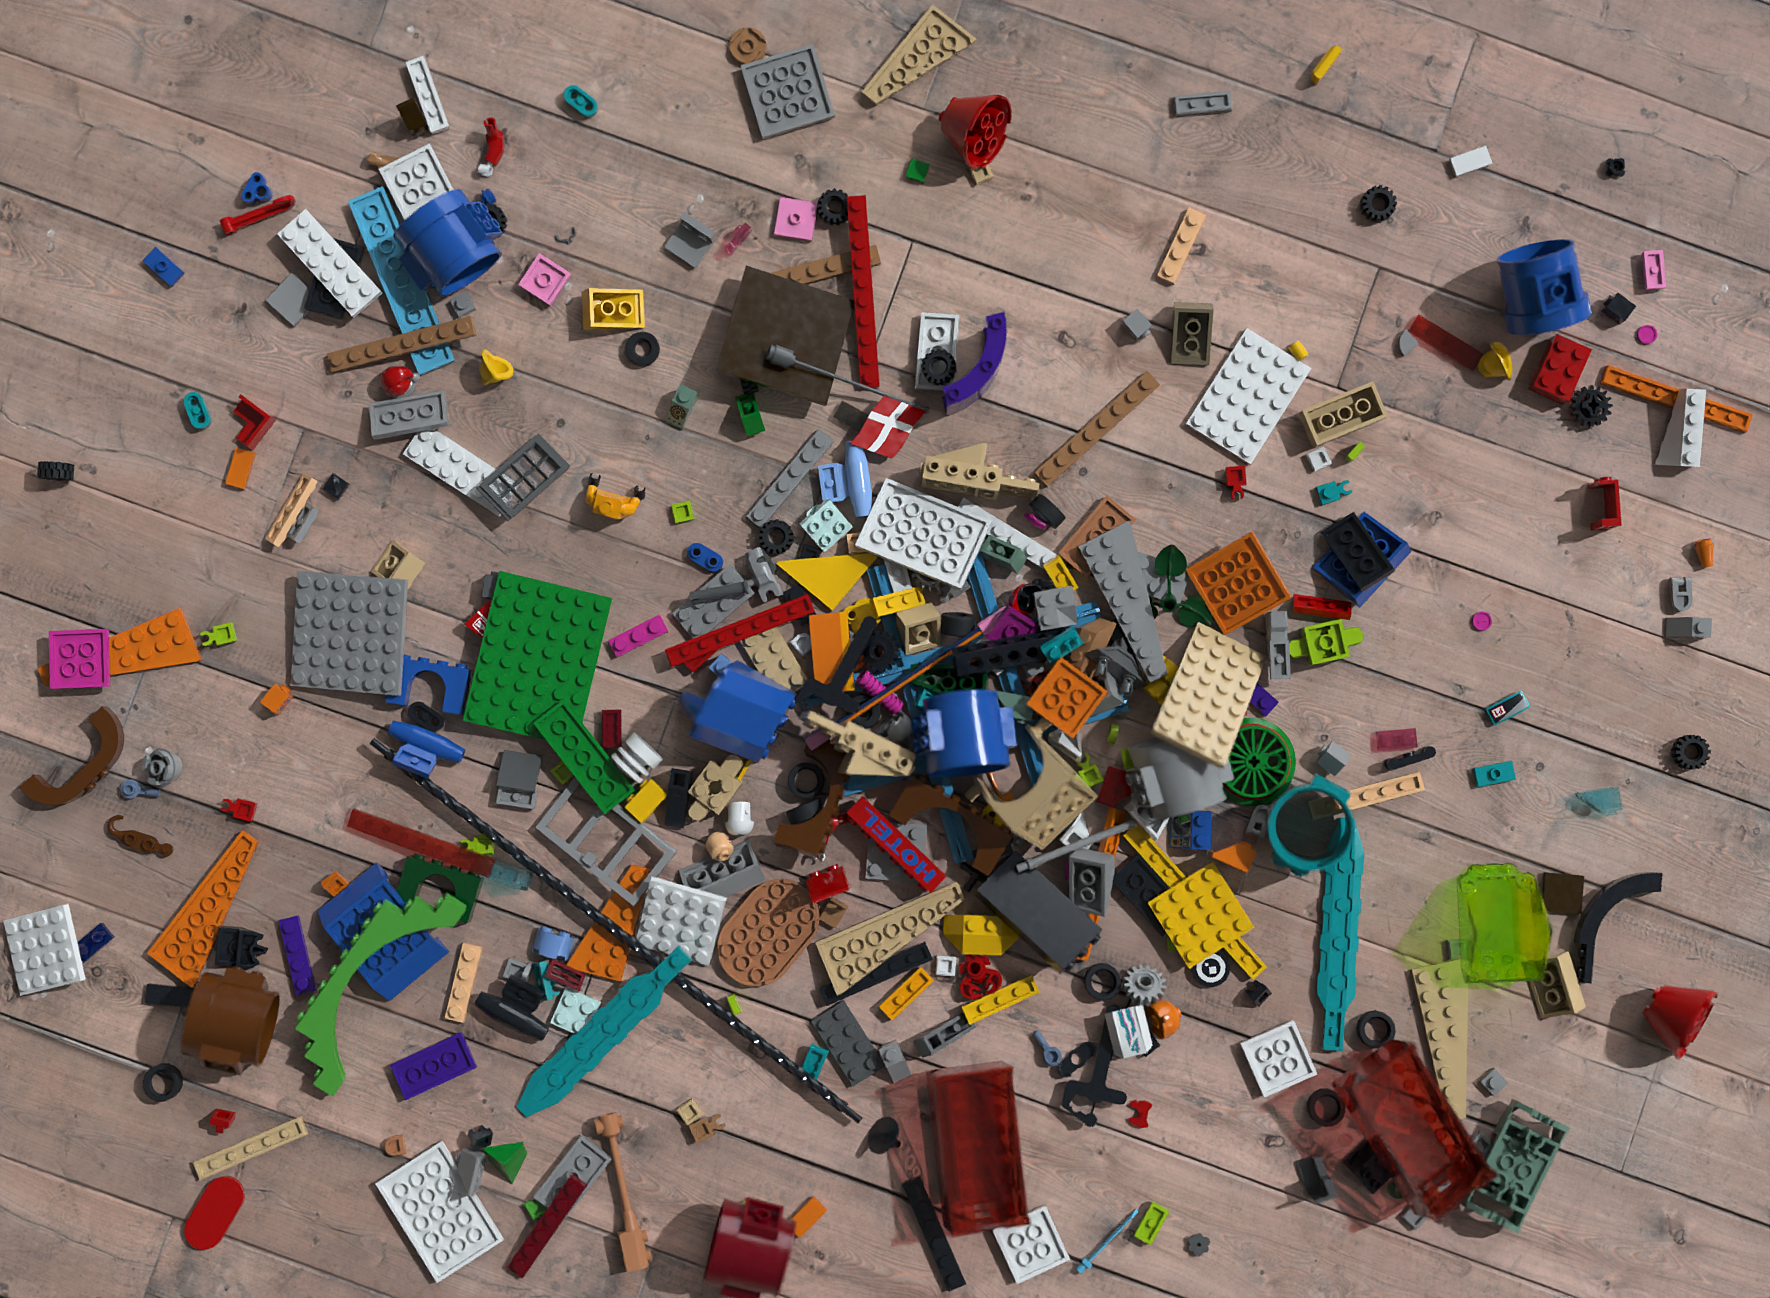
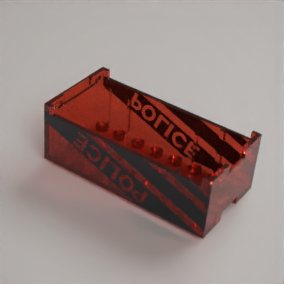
M1390 1039L1333 1081L1331 1085L1413 1213L1438 1222L1457 1208L1458 1202L1474 1190L1479 1191L1499 1175L1495 1169L1489 1166L1416 1052L1417 1047L1413 1042ZM1445 1173L1447 1177L1435 1185L1433 1180ZM1449 1180L1451 1184L1439 1192L1437 1188Z
M1003 1061L926 1071L943 1227L953 1236L978 1233L981 1230L1002 1227L1006 1229L1031 1225L1030 1216H1028L1014 1095L1013 1066ZM989 1203V1208L974 1210V1205ZM990 1211V1216L975 1218V1213Z

